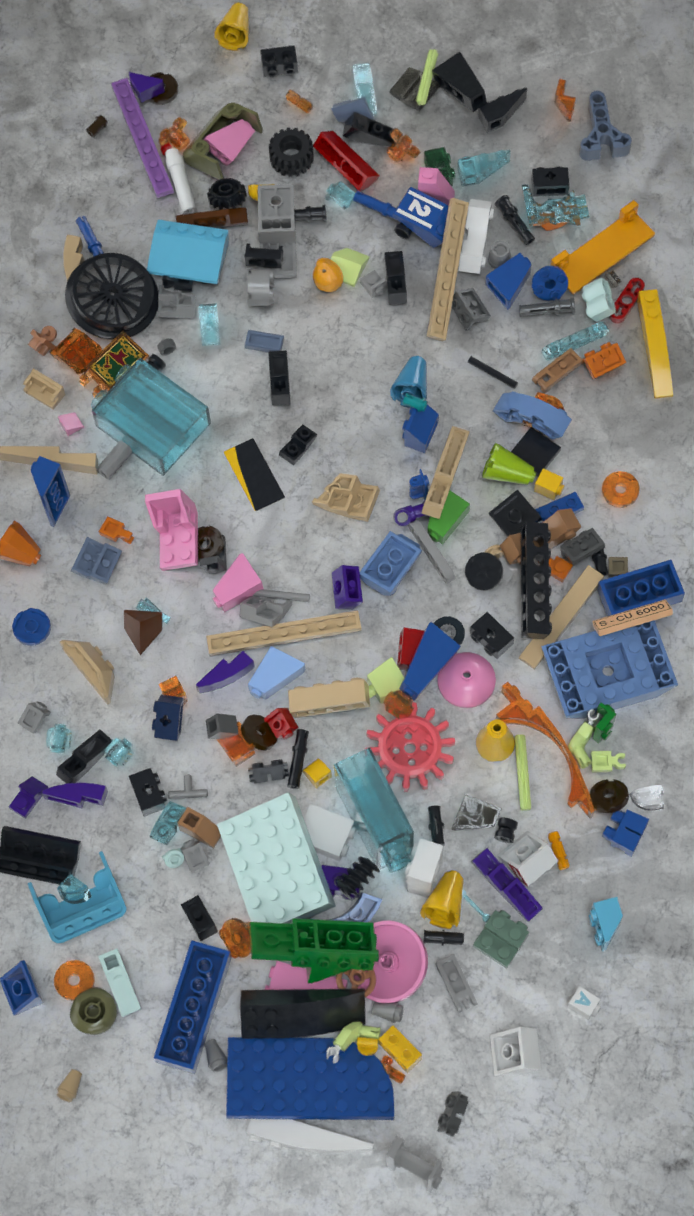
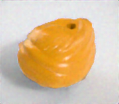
M320 258L317 260L313 270V280L321 291L334 292L342 286L343 273L340 267L331 259Z

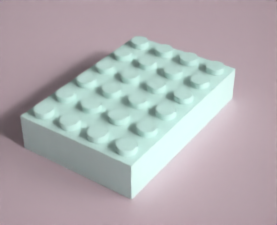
M288 792L217 824L251 922L291 924L292 918L308 919L336 907L299 804L294 795Z

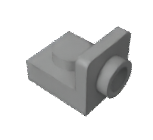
M375 270L360 279L361 285L372 298L382 295L387 290V280L385 278L381 279Z
M41 702L28 703L18 724L30 732L36 733L44 717L49 716L51 712Z
M192 839L183 843L184 846L180 849L191 873L209 865L199 840L195 841Z

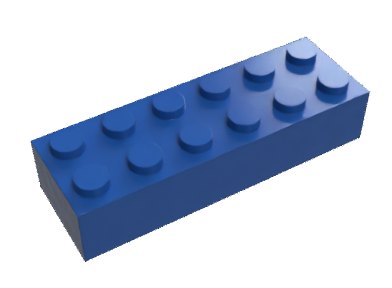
M191 940L155 1051L154 1060L156 1063L193 1074L196 1073L232 958L230 951Z

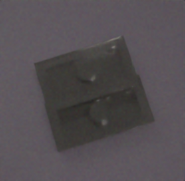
M409 67L390 89V94L409 107L420 111L424 105L419 106L416 98L423 72ZM431 81L426 103L439 89L440 86L437 81Z

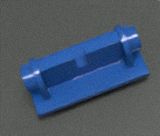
M420 469L419 475L410 478L409 495L412 499L423 497L426 500L429 492V480L427 475H423Z

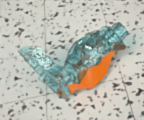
M522 185L529 227L541 226L548 231L563 227L567 223L580 226V219L589 218L585 194L575 196L574 190H572L564 198L548 199L545 203L538 204L532 196L529 185Z

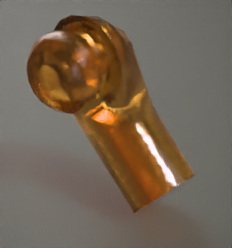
M384 1056L381 1063L385 1072L391 1079L401 1084L405 1079V1075L391 1066L393 1064L392 1058Z

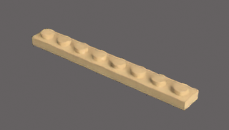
M451 198L449 201L427 337L439 341H445L447 337L469 206L468 202L456 198Z
M358 610L280 623L273 627L262 626L206 637L209 655L215 656L361 631V623Z

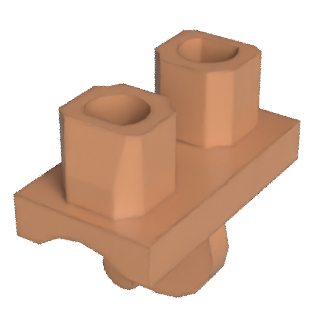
M44 327L41 334L34 329L30 332L34 337L28 345L42 356H45L50 349L55 352L58 348L51 343L57 337V331L54 327Z

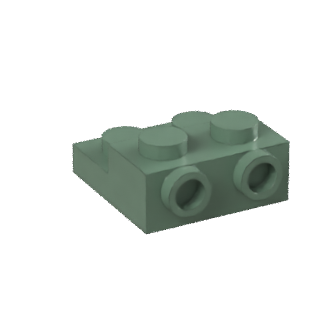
M495 910L474 942L473 947L507 969L528 938L529 931H527L528 927L520 921L515 923L510 920L511 916L504 910H500V912Z

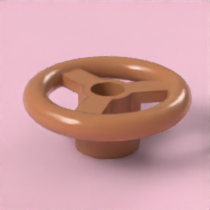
M353 969L352 971L343 972L350 979L351 989H358L359 985L370 978V984L365 990V997L373 992L376 985L374 970H366L367 972H365L364 970ZM343 973L336 975L338 989H346L342 983ZM354 976H358L360 981H356Z

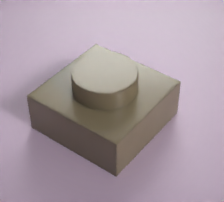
M628 557L608 558V577L628 573Z

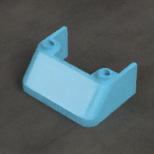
M103 851L99 852L105 868L96 872L93 877L96 887L58 903L57 898L53 894H44L38 897L32 882L27 883L33 901L53 942H66L118 919L125 914L126 905Z

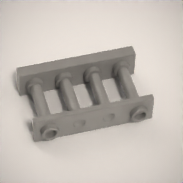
M396 1136L386 1154L387 1167L393 1171L396 1167H403L426 1180L429 1192L432 1191L433 1187L437 1189L442 1181V1177H440L443 1172V1168H441L442 1161L438 1159L435 1166L405 1150L404 1139Z

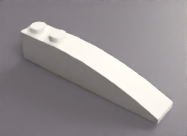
M250 1119L246 1131L247 1136L250 1137L249 1140L257 1143H262L263 1140L269 1142V1146L277 1149H282L283 1146L306 1152L327 1154H351L372 1152L374 1150V1144L291 1119Z

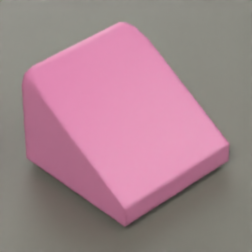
M75 412L58 416L59 423L67 436L84 428Z

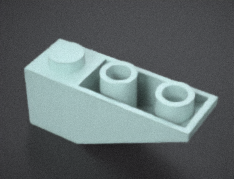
M118 949L98 956L122 1017L141 1010Z

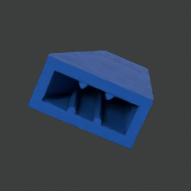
M521 253L486 275L485 285L507 310L511 308L531 274L532 264Z

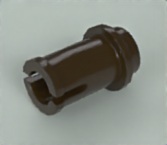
M102 115L96 116V120L86 129V132L93 138L103 127L106 128L108 121Z

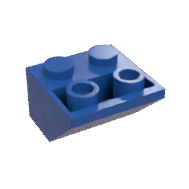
M428 404L424 412H418V409L411 407L409 412L411 416L409 420H405L402 428L404 430L402 436L404 446L422 453H426L439 423V414Z

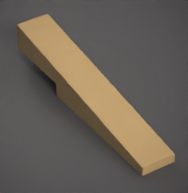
M452 426L426 497L422 514L440 519L470 431Z
M0 446V460L32 465L41 456L59 463L62 470L98 474L96 453H61L59 446Z
M587 566L550 615V622L552 623L550 635L545 639H532L519 656L521 661L535 670L544 658L541 646L558 641L578 616L581 608L597 590L598 583L604 579V575L591 566Z

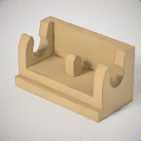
M34 368L23 383L25 385L23 389L25 393L53 410L65 396L62 385Z

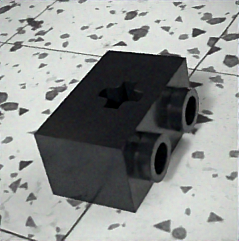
M539 167L532 169L533 197L569 194L568 167Z
M488 612L470 627L471 638L476 643L480 642L484 646L485 652L496 659L514 644V637Z
M151 768L129 776L143 817L166 809L164 802L167 801L164 790L159 791L157 786L161 784L157 772L153 774ZM150 789L152 793L148 794L146 790Z

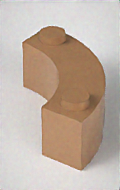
M571 508L557 510L551 517L542 522L548 523V530L551 532L550 541H548L550 549L558 546L565 540L574 538L576 532L581 528ZM520 533L509 535L500 547L510 565L516 563L521 565ZM533 540L534 545L539 547V543Z

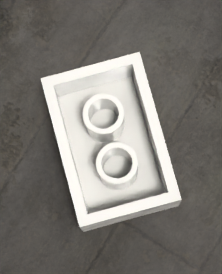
M420 838L419 843H415L412 849V863L408 862L406 867L405 884L407 885V892L428 898L434 889L443 862V845Z

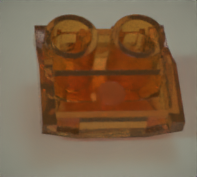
M73 328L72 332L53 350L51 349L49 353L55 359L71 368L76 374L87 373L90 370L88 366L101 355L102 348L84 332Z

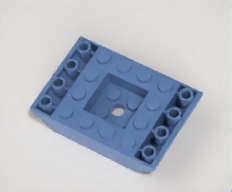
M655 620L603 636H599L596 631L541 646L566 718H588V712L591 709L595 710L593 716L596 715L600 703L608 704L616 710L657 698L678 686ZM604 668H611L613 674L606 676L602 670Z

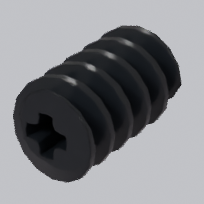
M360 856L358 858L359 863L354 862L352 864L354 869L348 868V875L342 874V880H336L338 889L350 900H352L350 894L358 896L356 888L364 889L361 884L362 882L369 884L367 877L375 878L373 871L381 872L368 858Z

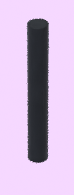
M472 356L468 359V363L514 389L517 387V381Z

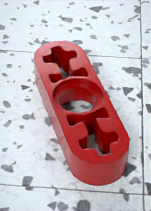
M632 278L614 303L616 314L619 312L620 307L622 311L621 315L615 316L614 313L609 316L613 323H622L636 304L639 291H644L645 287L642 279ZM639 285V288L637 287L633 294V286ZM624 297L631 298L632 302L630 304L623 303L622 299Z

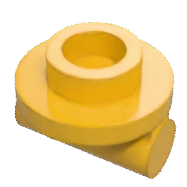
M358 1037L357 1049L359 1053L366 1056L375 1054L378 1050V1039Z

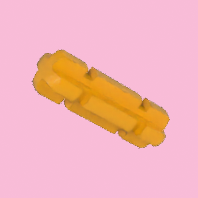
M551 832L548 838L550 843H552V850L558 859L557 865L559 870L568 869L570 864L568 859H566V853L562 841H560L559 832Z

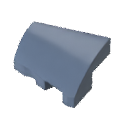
M366 97L334 104L331 108L335 118L341 123H345L354 112L375 120Z

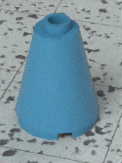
M420 356L409 358L390 390L392 399L394 401L397 399L401 402L400 405L411 408L410 406L403 405L406 393L420 399H427V363Z

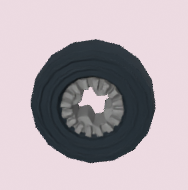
M444 616L434 622L442 631L448 632L450 630L452 636L449 637L457 644H462L465 638V629L458 619Z

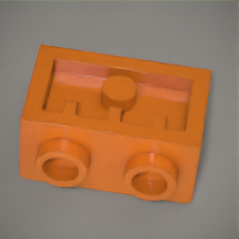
M607 342L600 346L601 350L597 352L591 350L584 354L585 358L582 360L586 364L592 379L626 363L618 343L611 344Z

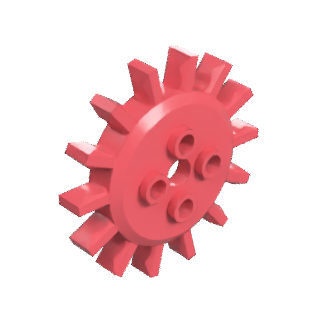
M415 702L411 704L410 715L406 716L401 715L397 704L393 705V713L397 714L398 717H395L391 722H388L384 716L378 714L376 720L384 728L383 731L378 733L374 730H367L366 733L369 739L379 741L377 747L365 748V756L379 755L381 759L371 766L372 773L379 772L383 768L390 771L385 777L386 786H389L396 776L404 778L402 783L404 792H408L410 779L414 778L419 779L423 790L427 789L428 781L425 775L429 772H432L436 778L442 780L444 773L436 766L438 761L447 764H453L454 761L453 756L441 752L442 747L455 745V738L441 739L439 733L449 727L448 721H443L437 726L430 723L435 715V709L433 708L427 712L424 718L416 716L418 707ZM410 734L412 738L406 739L405 735ZM412 744L416 750L413 753H407L404 750L405 746ZM426 746L427 750L422 751L420 747ZM394 749H398L400 752L398 754H394L392 751ZM410 760L415 761V765L411 766L408 764V762Z

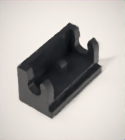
M247 243L244 256L245 265L281 269L284 252L283 246H279L278 250L251 248L250 243Z

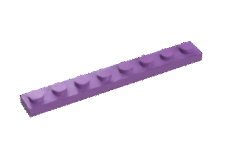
M128 78L112 82V89L156 197L160 198L174 193Z

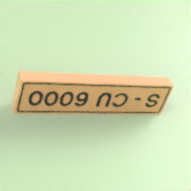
M665 599L592 622L598 635L603 636L673 615V611Z

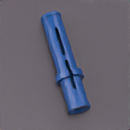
M356 191L353 197L354 202L378 211L384 217L388 216L399 221L393 216L396 208L392 204L384 203L360 191Z
M82 216V219L78 217L76 224L88 244L89 252L93 256L103 254L102 244L94 235L85 216Z

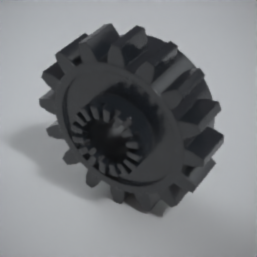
M224 178L216 181L208 189L209 192L207 193L209 204L213 205L214 209L219 207V210L223 208L229 209V207L235 209L236 205L241 206V202H245V197H247L245 185H241L240 181L233 178Z

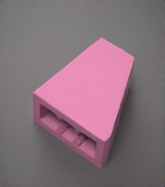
M241 119L206 136L202 140L208 142L209 152L227 166L233 162L255 130L249 122Z
M420 167L418 190L449 206L450 199L455 197L454 189L438 168Z
M243 553L239 554L213 589L215 597L212 599L217 608L221 607L224 613L250 596H253L257 591L264 590L262 581Z

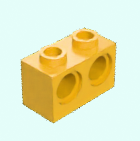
M394 1025L378 1039V1044L406 1073H409L422 1060V1054Z

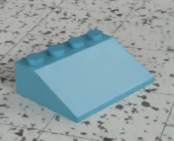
M158 219L148 260V273L218 284L229 246L228 230Z

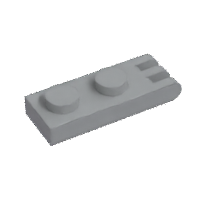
M453 954L436 962V966L458 1013L463 1011L460 1005L462 1002L466 1010L470 1008L467 1001L469 999L473 1006L478 1005L455 955Z

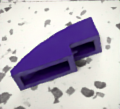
M244 651L230 663L222 659L196 684L197 691L200 694L211 692L236 682L255 668L254 660Z
M68 783L44 789L42 794L46 800L82 809L84 802L104 806L108 790L106 786L99 784Z

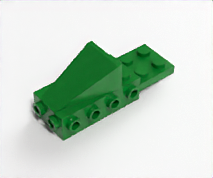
M292 918L291 924L250 922L251 959L291 961V967H306L307 981L311 984L351 969L373 970L374 963L378 962L379 951L376 950L377 934L374 933L373 922Z

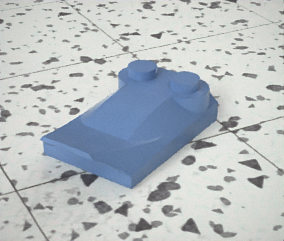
M390 531L361 569L360 579L367 586L382 595H393L397 590V586L422 553L420 545L403 534L396 535Z

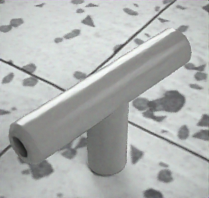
M189 774L184 775V790L168 792L169 799L208 796L207 789L192 790V776Z

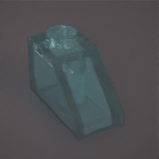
M217 303L199 305V320L202 346L219 345L220 330Z

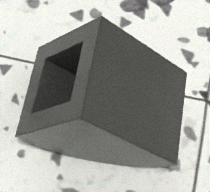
M217 713L205 720L208 739H225L239 734L235 715Z

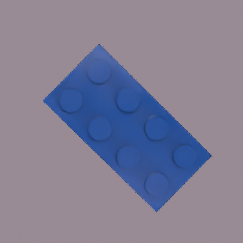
M672 560L599 581L597 588L607 617L665 599L669 605L683 602L685 595Z

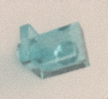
M339 181L336 184L332 183L327 188L325 199H333L345 210L353 201L355 193Z

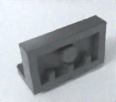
M474 288L455 292L452 309L465 330H469L473 323L487 321L490 318L489 312Z
M591 528L581 532L579 536L565 541L560 546L561 555L563 558L567 557L574 566L604 549L605 543L597 532Z

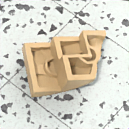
M340 473L331 484L324 488L325 492L317 499L314 498L312 503L329 512L368 522L380 489L378 486L361 484L356 475Z

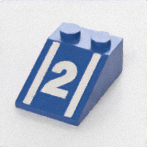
M410 187L394 211L393 216L432 248H435L443 243L449 206Z

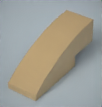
M68 234L63 253L67 281L74 269L84 262L83 254H81L83 249L81 237Z

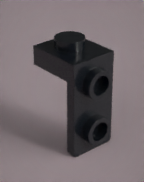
M222 535L224 537V547L221 554L200 559V566L209 574L227 571L224 535Z

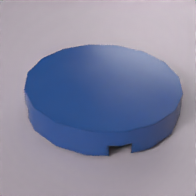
M29 608L17 614L13 620L12 629L14 636L19 642L24 645L34 646L47 639L50 634L51 624L46 613L40 609Z

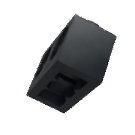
M295 45L260 50L264 77L298 73Z

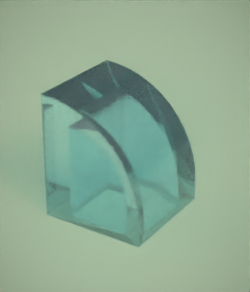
M71 874L57 887L61 899L71 904L83 903L92 897L88 886Z

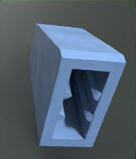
M271 646L248 683L250 694L256 698H269L302 675L306 670L305 663Z

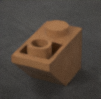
M189 807L186 808L177 823L180 831L213 849L221 837L217 825Z

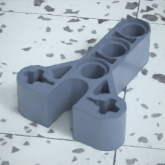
M593 91L590 94L588 106L592 131L587 138L581 141L580 157L585 161L599 160L601 145L603 144L610 147L612 158L627 156L631 149V136L620 132L611 124L605 94L601 91Z

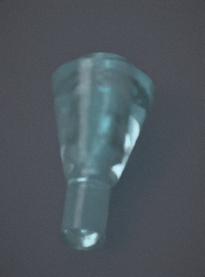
M147 597L145 600L141 599L136 607L138 611L161 612ZM162 613V621L168 624L171 617Z

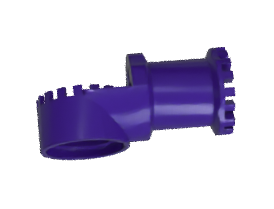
M423 501V504L413 507L409 505L396 510L393 516L394 521L399 526H406L418 518L430 517L422 514L425 501ZM405 512L407 514L405 522L398 521L397 516L399 513Z

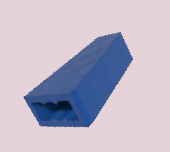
M432 622L425 629L399 688L405 697L413 701L417 699L461 647Z

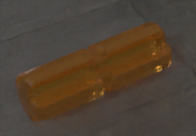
M289 90L286 93V99L295 105L298 104V107L306 113L313 109L312 103L303 97L301 98L293 90Z

